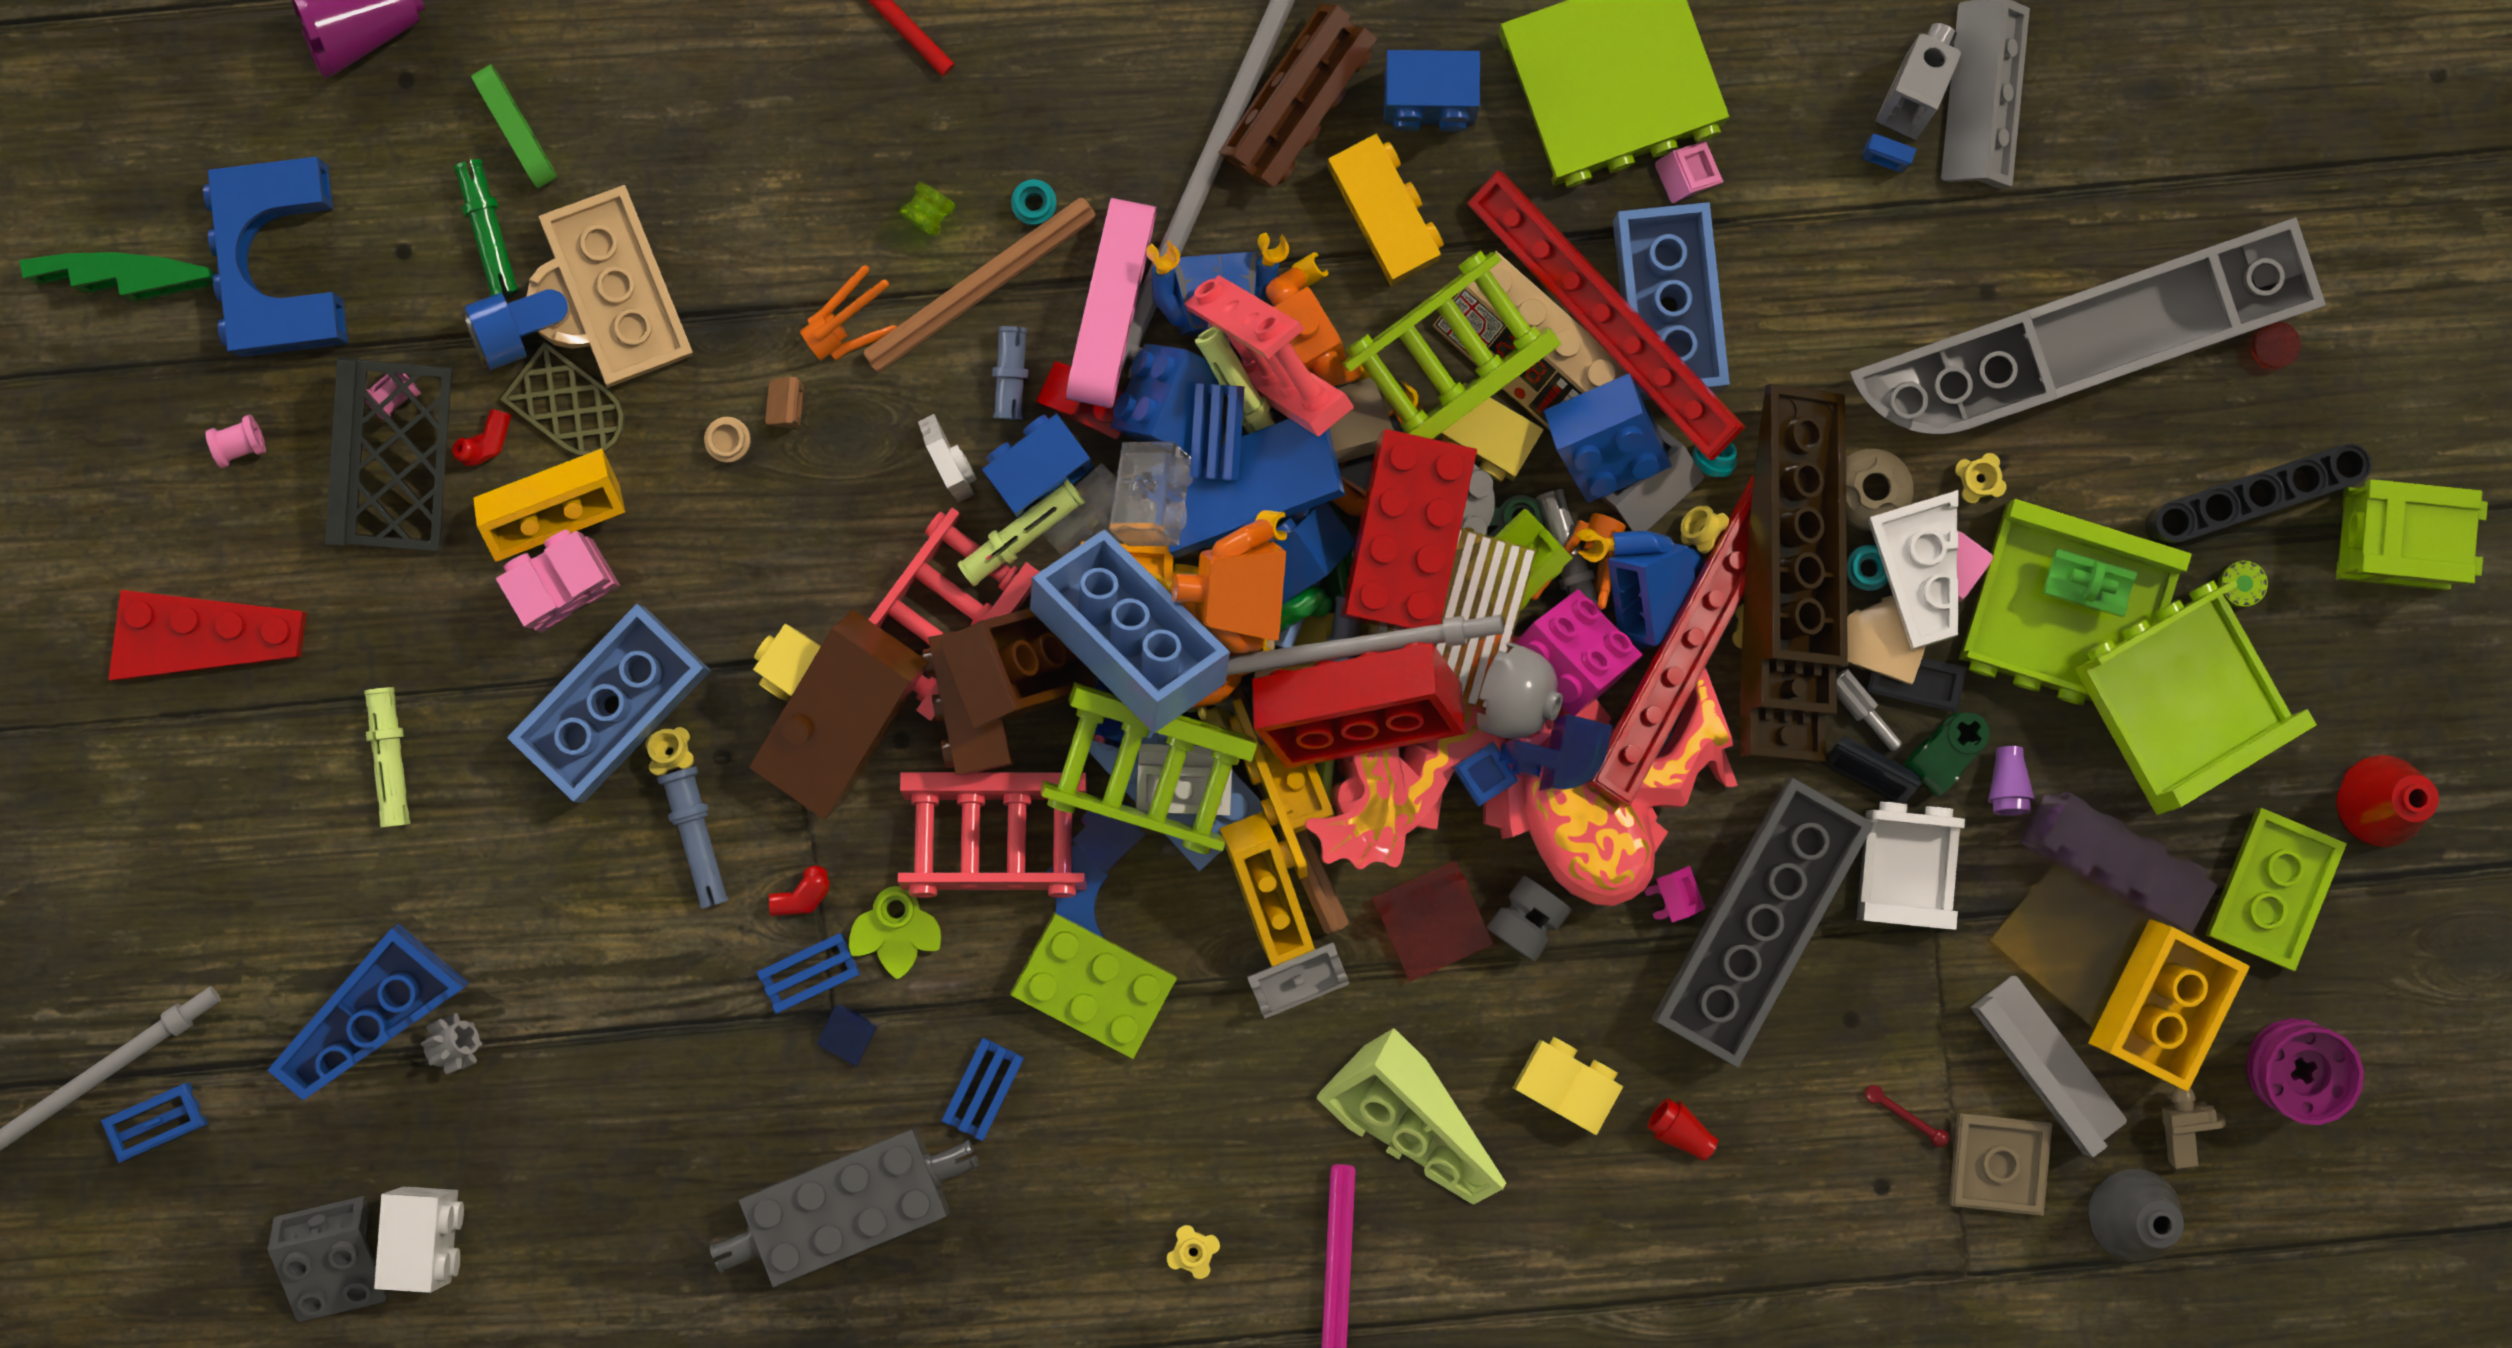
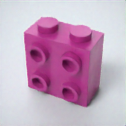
M1579 589L1536 620L1515 643L1542 655L1553 666L1558 680L1557 692L1563 695L1562 707L1573 718L1617 683L1643 655L1632 644L1630 638L1619 631L1599 610L1596 603L1587 598Z

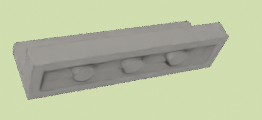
M1974 0L1960 2L1958 5L1957 36L1954 47L1959 49L1961 56L1950 82L1941 178L1944 181H1979L1996 188L2013 187L2030 8L2012 0Z
M2010 976L1970 1008L2081 1153L2095 1157L2108 1147L2104 1140L2126 1124L2127 1119L2017 976Z

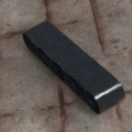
M2354 443L2344 444L2168 502L2155 508L2147 516L2145 523L2146 533L2153 542L2166 546L2175 545L2362 482L2370 474L2372 467L2371 457L2361 445ZM2340 455L2346 456L2352 463L2353 471L2349 478L2342 476L2337 470L2336 462ZM2296 469L2302 470L2309 477L2310 485L2306 492L2298 490L2293 483V474ZM2253 483L2263 487L2266 492L2267 499L2263 507L2257 506L2250 499L2249 490ZM2209 498L2217 499L2223 506L2224 513L2220 521L2213 520L2206 512V503ZM2166 512L2173 513L2180 521V530L2176 536L2167 533L2163 528L2162 519Z

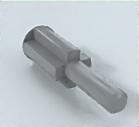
M1848 668L1837 674V698L1857 721L1864 719L1890 751L1897 750L1901 746V741L1874 710L1878 704Z

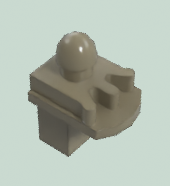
M2176 1087L2172 1093V1102L2175 1105L2162 1107V1122L2165 1126L2168 1162L2175 1169L2199 1166L2195 1132L2220 1129L2226 1125L2225 1116L2217 1113L2213 1105H2207L2206 1101L2193 1102L2196 1099L2191 1087L2188 1092Z

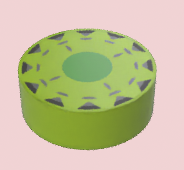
M2251 561L2232 563L2219 576L2218 587L2232 580H2235L2238 584L2235 588L2224 593L2228 603L2234 607L2243 608L2254 605L2266 594L2268 587L2267 576L2259 565Z

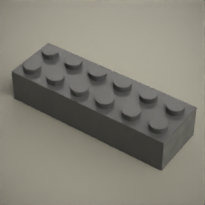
M1794 778L1785 779L1651 1020L1728 1064L1739 1068L1874 823Z

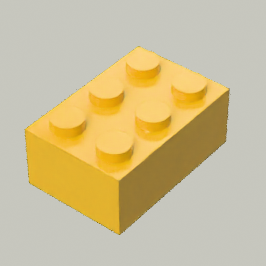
M2149 919L2088 1043L2188 1092L2250 966L2172 926Z

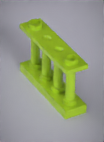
M1480 250L1458 266L1462 274L1374 339H1371L1366 334L1345 350L1349 357L1341 363L1349 372H1352L1360 365L1363 366L1403 421L1400 424L1403 433L1434 439L1562 344L1552 329L1544 327L1538 331L1536 326L1530 327L1490 272L1491 268L1502 261L1497 253L1490 252L1485 256ZM1472 282L1477 284L1515 337L1512 343L1516 349L1502 359L1498 354L1492 355L1452 299L1453 296ZM1436 309L1478 366L1475 371L1479 376L1465 386L1460 381L1454 382L1414 326ZM1398 337L1440 393L1437 398L1441 404L1427 414L1423 409H1416L1376 354Z
M1074 682L1069 696L1070 706L1078 708L1076 716L1080 718L1059 784L1042 781L1040 792L1042 797L1049 799L1047 805L1067 813H1074L1075 808L1078 807L1183 839V847L1198 853L1209 854L1210 848L1223 851L1225 841L1222 835L1211 832L1232 765H1238L1239 759L1252 762L1257 747L1254 738L1186 716H1178L1156 732L1168 736L1166 743L1170 746L1149 811L1145 812L1122 805L1143 737H1148L1151 730L1116 695ZM1107 717L1123 722L1121 729L1125 733L1104 798H1099L1077 791V787L1097 724H1103L1104 718ZM1198 745L1211 749V757L1215 760L1194 824L1191 826L1166 817L1187 752L1193 751L1194 746Z

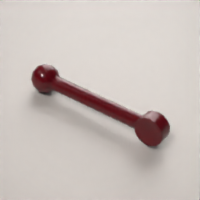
M1869 1085L1865 1089L1864 1096L1867 1101L1871 1103L1879 1102L1929 1136L1934 1146L1944 1147L1948 1144L1949 1136L1946 1131L1933 1129L1884 1095L1880 1086Z

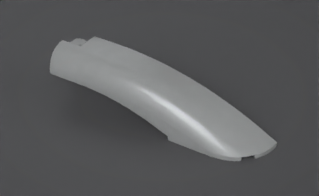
M2297 217L1854 370L1850 373L1865 400L1879 414L1891 422L1921 433H1954L2035 407L2179 355L2325 306L2326 303Z

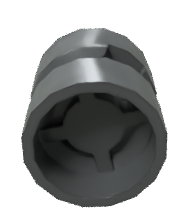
M1523 875L1509 895L1510 907H1500L1486 928L1522 955L1536 962L1550 942L1547 936L1548 931L1558 930L1572 909L1552 893ZM1534 909L1537 913L1534 916L1533 922H1530L1525 916Z

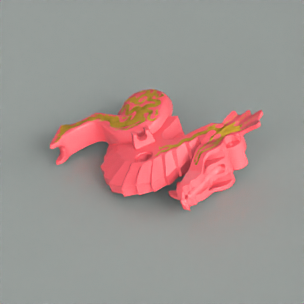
M1503 634L1495 635L1482 685L1487 671L1498 653ZM1485 636L1478 640L1463 693L1465 734L1403 746L1400 757L1399 747L1337 759L1340 775L1344 774L1346 779L1337 783L1331 790L1330 804L1335 807L1337 816L1310 818L1304 824L1308 831L1319 838L1322 847L1321 860L1325 864H1330L1339 859H1346L1358 870L1364 869L1373 862H1381L1392 868L1398 867L1403 857L1407 833L1416 827L1437 830L1442 794L1454 772L1452 767L1489 743L1494 742L1519 781L1483 804V824L1500 829L1502 839L1529 831L1541 858L1559 884L1571 894L1592 904L1615 906L1633 899L1646 889L1652 879L1655 853L1668 834V831L1656 822L1658 817L1653 807L1678 809L1687 805L1697 774L1706 764L1721 784L1728 788L1738 786L1724 750L1733 746L1732 736L1708 672L1704 668L1684 705L1669 741L1657 755L1631 806L1623 808L1586 783L1614 732L1609 723L1612 718L1597 699L1574 718L1561 706L1555 720L1548 719L1541 730L1528 738L1506 739L1478 729L1477 712L1486 715V708L1483 707L1479 699L1480 692L1476 705L1468 703L1485 644ZM1511 636L1509 642L1515 644L1520 637ZM1470 639L1467 640V644L1460 647L1454 669V674L1458 679ZM1443 652L1442 657L1448 664L1450 654Z

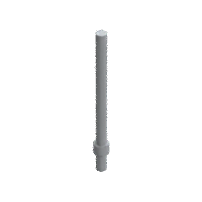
M1501 615L1464 620L1463 616L1444 618L1443 624L1229 656L1227 676L1359 656L1370 651H1392L1402 649L1405 645L1414 642L1426 644L1446 642L1447 647L1467 644V639L1504 634L1503 619Z
M209 986L183 1005L176 1003L161 1013V1020L0 1128V1151L170 1035L178 1036L192 1027V1020L221 1001L217 991Z

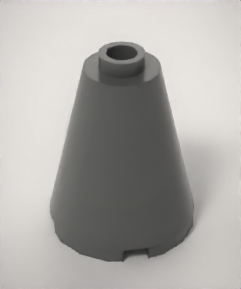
M2126 1169L2108 1175L2095 1188L2088 1204L2091 1231L2095 1240L2108 1253L2126 1261L2139 1262L2153 1259L2174 1245L2183 1233L2184 1220L2176 1192L2165 1179L2148 1170Z

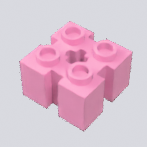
M563 530L551 536L544 542L545 552L532 559L528 553L514 558L504 565L503 568L506 573L496 578L524 627L534 628L535 631L542 633L573 615L572 612L586 604L595 602L620 587L619 582L594 540L588 536L584 537L578 531L570 534L568 530Z

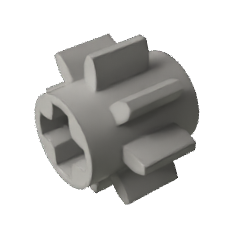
M458 1013L443 1019L440 1018L428 1024L426 1027L431 1035L421 1042V1046L424 1047L425 1056L429 1061L428 1064L430 1066H444V1072L447 1075L475 1064L477 1060L472 1053L482 1045L478 1031L474 1027L475 1024L473 1022L460 1021Z

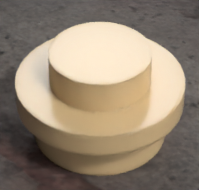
M721 417L708 426L704 436V443L708 453L714 459L724 463H732L746 455L751 444V437L748 428L740 420L733 417Z

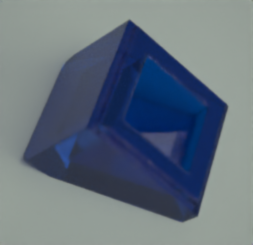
M839 1003L834 1007L817 1045L858 1066L880 1025Z

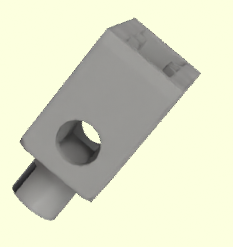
M1933 23L1927 35H1918L1897 72L1875 122L1917 140L1938 110L1961 56L1959 49L1952 47L1957 36L1953 28L1942 23Z

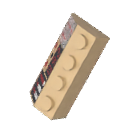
M1495 251L1502 261L1491 268L1490 272L1530 327L1536 326L1538 331L1544 327L1552 329L1562 343L1502 388L1550 431L1544 410L1622 377L1627 373L1582 326L1501 254ZM1472 282L1453 299L1492 355L1498 354L1502 359L1516 349L1512 343L1515 337L1475 282ZM1440 315L1432 327L1477 366Z

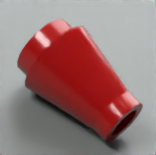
M1670 1098L1663 1100L1654 1110L1648 1121L1647 1128L1654 1132V1139L1689 1153L1701 1161L1707 1160L1718 1145V1138L1703 1126L1682 1101L1674 1102Z

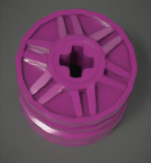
M2286 1018L2270 1023L2255 1036L2247 1051L2245 1072L2251 1090L2263 1104L2300 1124L2322 1125L2338 1120L2354 1107L2362 1092L2364 1069L2357 1050L2347 1038L2308 1019ZM2296 1059L2305 1062L2300 1066L2302 1075L2299 1077L2291 1074L2296 1069L2294 1063Z

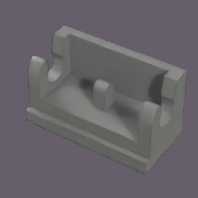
M1333 942L1247 976L1264 1019L1350 984Z

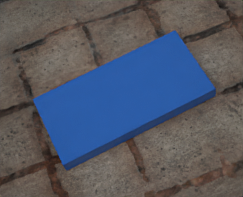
M1291 419L1241 437L1239 480L1190 477L1191 456L1152 470L1169 552L1176 558L1215 544L1216 541L1242 526L1254 522L1259 512L1263 510L1285 512V517L1345 496L1330 429H1327L1318 437ZM1225 443L1221 444L1220 469L1223 470Z

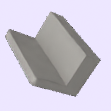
M1659 425L1658 427L1672 467L1600 498L1620 515L1630 531H1647L1704 479V475L1694 463L1685 446Z

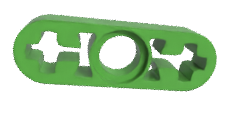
M490 64L471 75L484 101L537 189L558 178L552 164L493 65Z

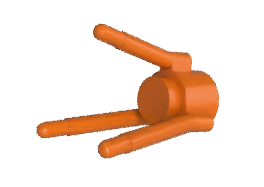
M867 265L862 266L820 311L808 318L809 325L800 330L802 337L820 361L829 354L837 361L850 351L878 341L897 327L891 325L845 343L842 342L848 334L841 324L889 286L887 280H882L836 316L831 314L869 273L870 269Z
M1592 513L1589 523L1578 520L1574 533L1564 548L1570 555L1581 541L1576 536L1580 530L1592 529L1603 538H1612L1614 532H1624L1626 525L1609 516ZM1595 540L1584 541L1583 550L1591 549ZM1607 552L1605 557L1599 561L1595 575L1596 580L1593 582L1598 599L1597 606L1602 610L1606 608L1612 584L1608 559L1614 556L1613 552ZM1549 580L1531 599L1537 600L1552 580Z

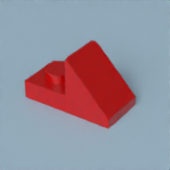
M1055 361L1036 399V403L1118 442L1122 433L1110 427L1114 420L1113 410L1115 403L1124 392L1117 390L1112 408L1066 399L1071 366Z

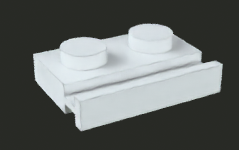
M1140 745L1136 809L1145 812L1149 811L1170 745ZM1194 746L1193 751L1187 752L1168 813L1197 814L1215 760L1211 757V749ZM1232 768L1217 815L1230 816Z

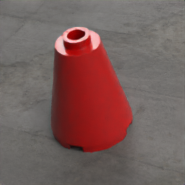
M2377 755L2364 758L2347 770L2335 800L2339 819L2349 834L2370 845L2390 847L2408 841L2420 831L2435 813L2439 803V795L2435 785L2407 761L2390 755Z

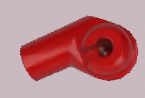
M489 409L482 433L468 439L461 437L454 442L452 447L454 458L465 466H478L497 457L503 449L512 415Z
M818 865L810 866L804 870V878L794 892L769 894L770 916L808 914L813 912L829 892L830 882L826 869Z

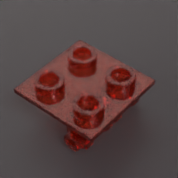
M1456 860L1372 898L1410 982L1493 945V941L1470 893L1464 874L1461 873Z

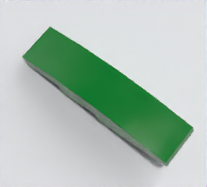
M118 252L64 253L19 260L22 278L36 285L70 279L71 287L85 294L118 287L119 295L132 302L213 286L214 274H218L207 267L164 257Z

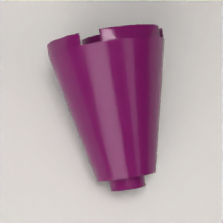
M291 0L296 17L301 16L302 33L323 79L334 76L420 22L418 12L425 10L423 0Z

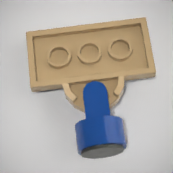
M625 185L540 215L539 221L555 259L541 265L529 279L526 297L507 304L501 292L465 305L466 310L462 312L484 368L489 367L490 371L526 358L527 355L521 337L534 332H538L540 336L556 346L570 349L590 346L607 388L693 356L692 349Z

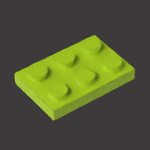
M2256 808L2205 936L2286 970L2296 971L2347 843L2266 809Z
M1054 912L1010 993L1011 996L1134 1059L1177 977Z

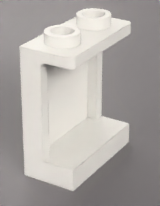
M1880 802L1879 810H1866L1865 819L1871 821L1874 825L1863 843L1856 920L1956 930L1958 911H1953L1959 834L1960 829L1965 827V819L1954 818L1953 809L1926 806L1925 815L1907 813L1908 804Z

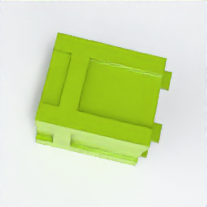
M2374 479L2365 481V486L2360 488L2348 487L2343 489V515L2336 580L2444 591L2451 589V584L2469 585L2475 583V576H2482L2483 557L2475 556L2478 520H2486L2488 502L2482 501V490Z

